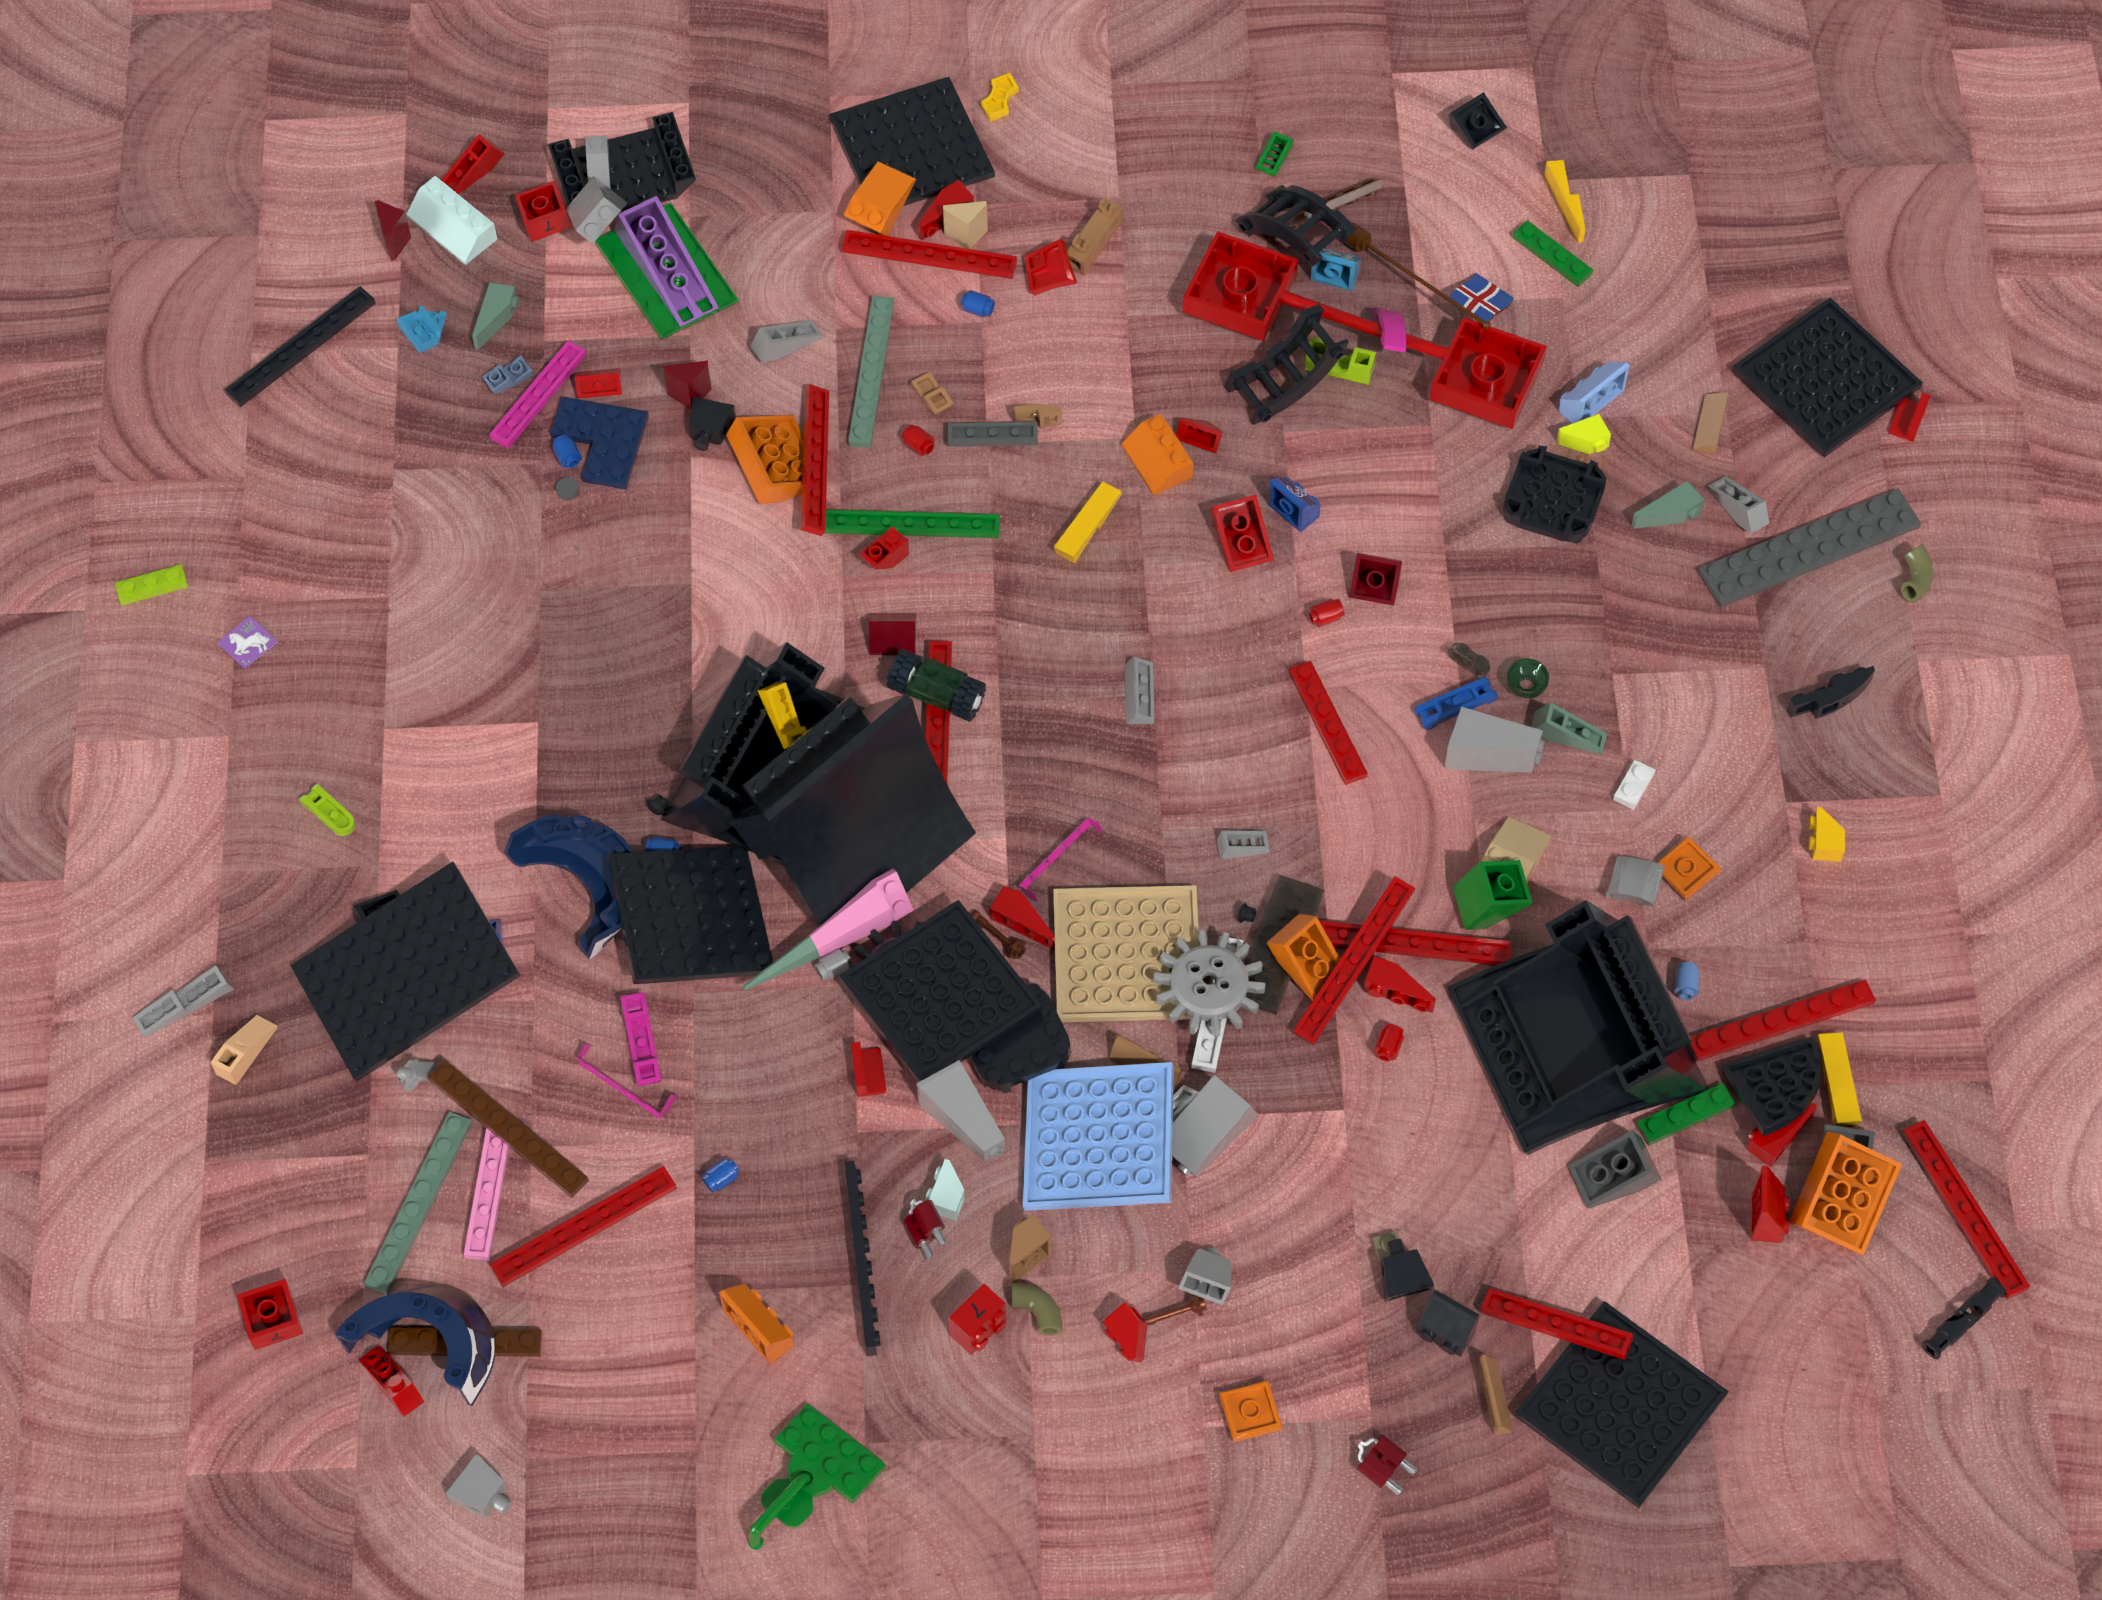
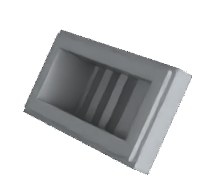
M1221 830L1217 838L1220 859L1267 854L1270 852L1266 831ZM1255 839H1258L1259 846H1256ZM1246 840H1249L1250 846H1247Z

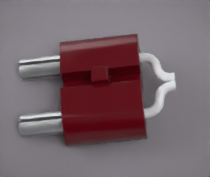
M913 1199L910 1202L911 1209L909 1215L904 1219L903 1223L915 1248H921L926 1259L930 1260L934 1257V1254L929 1244L935 1238L940 1247L947 1244L942 1233L945 1225L932 1200H919L917 1202Z
M1382 1435L1378 1440L1372 1438L1367 1442L1361 1441L1358 1445L1360 1449L1358 1459L1361 1463L1357 1470L1379 1488L1385 1485L1396 1495H1399L1403 1488L1390 1478L1395 1469L1401 1466L1411 1475L1417 1472V1468L1405 1459L1407 1453L1385 1435ZM1374 1442L1375 1444L1370 1452L1362 1459L1363 1446H1368Z

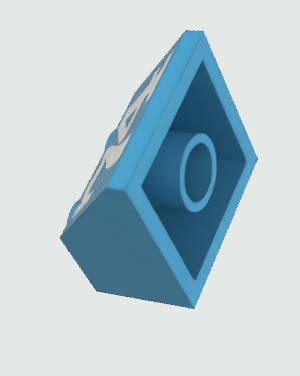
M1324 248L1319 252L1323 258L1311 268V280L1353 291L1360 272L1361 258L1352 254H1344Z

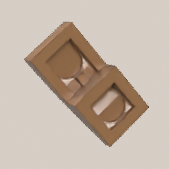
M931 372L911 381L910 385L934 416L954 406L943 386L940 387Z
M1043 404L1014 406L1015 422L1037 421L1041 429L1062 424V411L1059 407Z

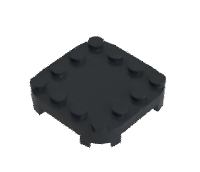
M1540 445L1537 449L1529 450L1526 453L1523 451L1519 457L1507 494H1505L1503 506L1504 520L1518 528L1576 544L1580 543L1591 530L1604 494L1606 477L1598 467V463L1590 460L1589 464L1547 452V446Z
M1031 983L1027 987L1042 1004V1010L970 1056L979 1075L980 1082L985 1088L989 1087L993 1090L1002 1091V1094L1012 1092L1011 1087L1055 1069H1065L1064 1065L1072 1053L1069 1036L1050 997L1036 983Z

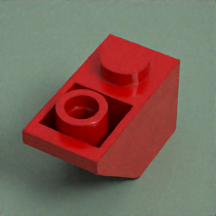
M892 526L859 555L875 570L894 568L909 555L908 539Z
M1124 1302L1102 1322L1107 1327L1105 1332L1114 1342L1117 1340L1122 1347L1120 1349L1122 1355L1128 1361L1132 1360L1140 1363L1144 1360L1148 1324L1133 1304Z

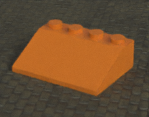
M794 415L736 417L726 435L759 504L780 503L802 495L804 436Z
M1827 1132L1789 1223L1864 1256L1902 1164L1841 1134Z

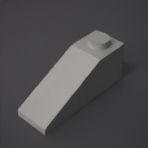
M607 136L585 137L588 182L595 176L611 189Z
M812 320L760 327L750 347L761 362L778 360L821 339L823 334Z
M1727 476L1707 486L1711 494L1733 520L1748 532L1758 531L1770 523L1766 501Z

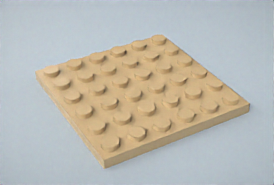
M1197 885L1053 889L1057 1013L1062 1023L1169 1020V1014L1177 1007L1175 1001L1162 1005L1157 1004L1156 995L1171 990V986L1155 984L1154 973H1172V968L1160 962V955L1162 952H1165L1179 959L1182 956V953L1177 948V939L1179 937H1182L1191 949L1199 946ZM1193 968V969H1191V971H1192V972H1198L1199 969H1198V968ZM1198 989L1197 992L1202 994L1201 989ZM1183 1014L1179 1020L1192 1019V1017Z

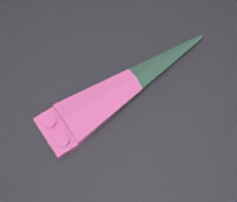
M891 869L869 882L825 923L785 955L745 983L742 989L748 990L838 948L870 935V931L873 929L877 931L892 925L893 921L912 912L914 909L897 872Z

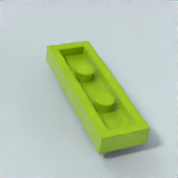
M180 564L115 582L120 604L123 606L187 588L188 583L183 566Z

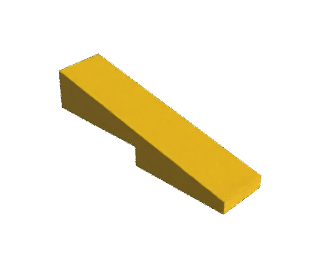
M1564 160L1546 161L1544 175L1577 242H1583L1586 229L1579 194L1570 195Z
M1102 481L1055 544V553L1076 563L1097 529L1100 530L1122 495V491Z
M777 682L758 690V693L785 750L806 732V728L800 726L786 682Z
M1843 1032L1818 1034L1824 1082L1827 1083L1833 1125L1845 1127L1858 1126L1862 1119Z

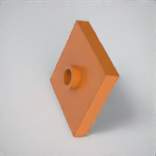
M1689 836L1657 862L1665 865L1662 878L1685 901L1721 872V867Z
M1268 1380L1219 1393L1233 1443L1282 1430V1423Z

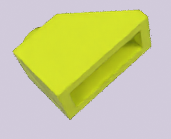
M1600 414L1559 428L1557 443L1586 454L1604 451L1609 447L1611 433Z

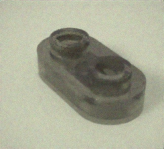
M1455 642L1447 651L1449 657L1455 663L1479 678H1484L1491 669L1486 657L1476 654L1464 643Z

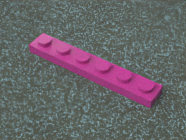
M567 341L489 434L490 439L509 449L587 356L586 350Z

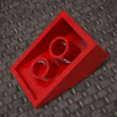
M1257 495L1215 505L1210 508L1215 530L1230 572L1274 561Z
M1763 1165L1751 1194V1241L1781 1243L1784 1235L1789 1233V1220L1785 1219V1211L1788 1212L1789 1197L1785 1196V1187L1768 1166Z

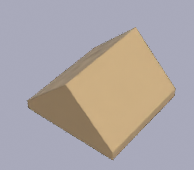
M986 201L943 206L944 234L962 247L971 249L988 231Z

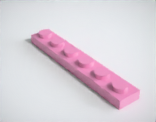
M487 1128L464 1258L490 1261L509 1146Z

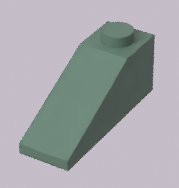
M489 283L472 335L475 349H480L512 318L514 310L518 309L520 297L517 296L514 286Z
M1686 481L1635 512L1631 526L1636 529L1684 523L1689 519H1695L1702 513L1704 499Z
M1551 702L1535 711L1531 725L1533 728L1543 730L1542 738L1550 742L1596 754L1603 753L1607 737L1606 732Z

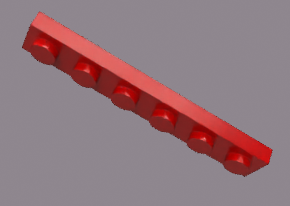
M1311 660L1291 667L1289 673L1345 785L1367 778L1368 773Z
M1492 1288L1488 1289L1480 1309L1481 1314L1624 1360L1633 1340V1333Z

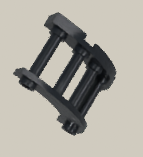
M1284 185L1275 187L1265 195L1268 198V202L1257 211L1243 214L1235 220L1240 230L1249 237L1256 233H1266L1285 241L1295 248L1304 260L1312 266L1316 265L1323 258L1319 252L1337 237L1344 241L1357 230L1339 210L1333 211L1326 206L1327 201L1307 189L1294 185L1288 188L1284 187ZM1291 208L1278 219L1272 217L1278 211ZM1302 210L1312 214L1309 219L1295 230L1286 224ZM1322 221L1332 231L1313 246L1302 235L1316 223Z
M1320 304L1301 310L1300 315L1289 330L1290 336L1284 342L1280 340L1266 352V358L1258 363L1252 361L1229 373L1224 387L1229 393L1235 390L1243 392L1255 408L1251 420L1253 425L1269 421L1272 416L1301 399L1344 356L1349 342L1345 339L1335 343L1322 327L1320 318L1324 309ZM1313 330L1327 347L1322 358L1319 357L1308 342V336ZM1298 347L1303 349L1315 365L1305 377L1290 360V355ZM1279 364H1283L1297 382L1294 387L1283 393L1270 375V371ZM1258 379L1263 380L1276 399L1263 405L1249 387V384Z

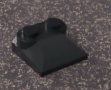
M1484 92L1448 115L1451 128L1461 134L1472 150L1507 128Z

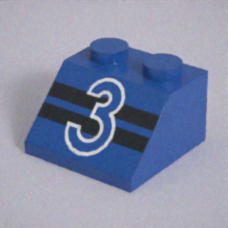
M1289 477L1273 478L1270 481L1268 506L1300 533L1320 517L1321 504L1318 499L1306 493L1299 483L1293 482Z

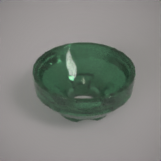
M1525 658L1517 660L1509 667L1507 672L1509 689L1522 698L1538 697L1546 690L1549 683L1547 668L1535 659ZM1529 680L1533 683V687L1531 689H1524L1521 687L1520 682Z

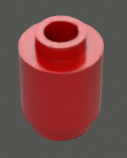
M909 425L902 433L904 443L920 456L928 455L933 451L935 439L921 427Z
M1329 599L1311 606V611L1309 612L1311 623L1313 625L1316 624L1318 627L1338 621L1340 617L1345 615L1343 605L1339 599Z
M1386 1024L1385 1028L1381 1029L1374 1048V1052L1380 1060L1389 1062L1397 1059L1404 1040V1031L1401 1027L1394 1024Z

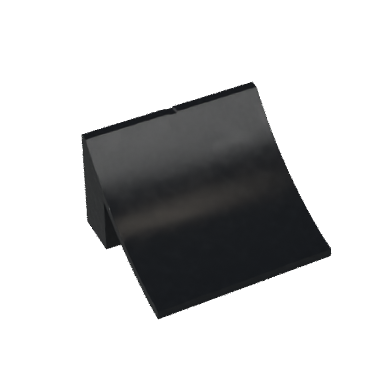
M788 642L758 661H755L748 655L743 656L678 772L685 777L660 820L754 853L730 821L747 807L756 805L741 785L784 751L758 690L777 682H786L800 726L805 727L806 731H808L845 700L815 687L825 667ZM857 705L861 711L866 709L864 707ZM779 856L767 858L783 866Z
M908 693L871 704L863 711L860 710L851 697H847L741 785L756 805L747 807L730 821L758 859L779 856L793 886L818 927L839 911L869 882L891 869L897 872L907 893L976 834L937 766L919 723L914 702Z
M1585 900L1545 924L1554 942L1553 945L1507 960L1447 987L1521 1147L1527 1155L1611 1120L1658 1105L1693 1097L1709 1090L1687 1045L1692 1042L1687 1028L1632 917L1629 915L1617 920Z

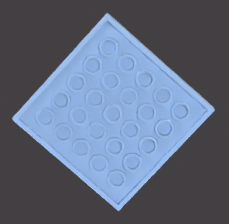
M1173 1063L1055 1069L1028 1080L1023 1189L1024 1210L1171 1203Z

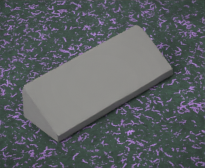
M1137 657L1131 658L1125 664V710L1127 724L1154 723L1153 662Z

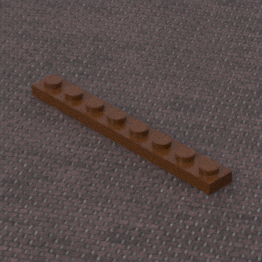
M446 1060L428 1076L432 1084L569 1197L573 1198L589 1181L584 1173Z

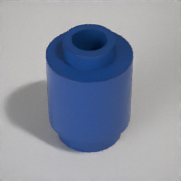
M969 290L968 293H964L961 305L963 306V311L981 317H990L994 310L995 300L991 299L988 295Z
M561 435L555 438L553 441V451L563 468H575L578 466L582 455L574 440L568 435Z
M654 837L647 840L645 852L680 850L682 846L679 845L678 840Z
M723 1158L707 1169L705 1175L701 1178L707 1188L713 1193L716 1190L721 1191L738 1178L737 1172L740 1170L732 1159L728 1161L726 1158Z

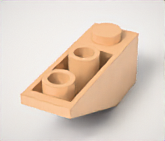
M259 1015L251 1019L223 1044L212 1059L211 1065L216 1075L237 1085L276 1031L277 1025Z

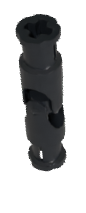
M1989 1278L1986 1286L1979 1292H1974L1954 1312L1951 1318L1945 1320L1936 1329V1333L1929 1340L1922 1342L1924 1351L1933 1359H1939L1941 1353L1948 1346H1953L1966 1333L1967 1329L1979 1321L1992 1308V1304L1999 1297L2003 1298L2006 1295L2003 1285L1996 1279Z

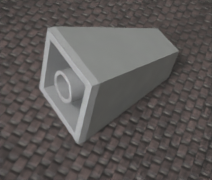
M960 1060L917 1083L918 1104L982 1160L995 1159L1006 1149L1005 1138Z

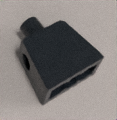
M693 397L689 430L691 439L696 440L695 447L698 450L706 451L710 443L717 445L723 443L727 432L736 418L735 405Z
M1402 1239L1387 1242L1390 1256L1384 1257L1380 1261L1385 1302L1431 1290L1434 1287V1283L1418 1250L1414 1249L1405 1252Z

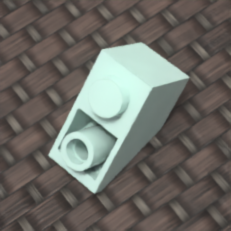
M945 1159L942 1167L938 1166L934 1175L936 1183L934 1188H929L925 1201L932 1200L940 1216L957 1221L965 1200V1192L950 1160Z

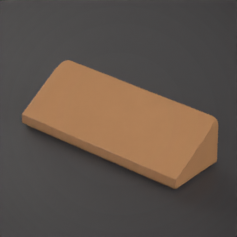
M1728 392L1705 394L1693 446L1694 451L1715 455L1728 400Z
M1120 1035L1115 1039L1109 1058L1118 1065L1167 1062ZM1175 1065L1173 1090L1181 1077V1069Z
M1486 1354L1481 1355L1478 1366L1494 1434L1512 1433L1513 1426L1498 1362Z

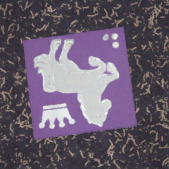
M249 616L217 643L245 669L278 643V641Z

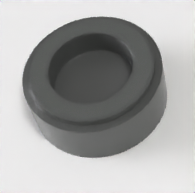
M570 477L560 479L556 484L557 495L562 500L576 498L579 494L577 481Z

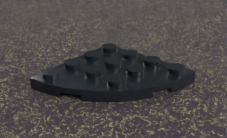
M1812 1036L1722 1064V1073L1763 1136L1774 1133L1795 1121L1810 1106L1817 1094L1821 1080L1820 1054Z

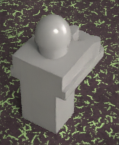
M417 1059L409 1060L403 1068L398 1069L397 1077L401 1079L400 1083H402L404 1090L412 1092L421 1081H429L428 1076L436 1069L434 1062H418Z

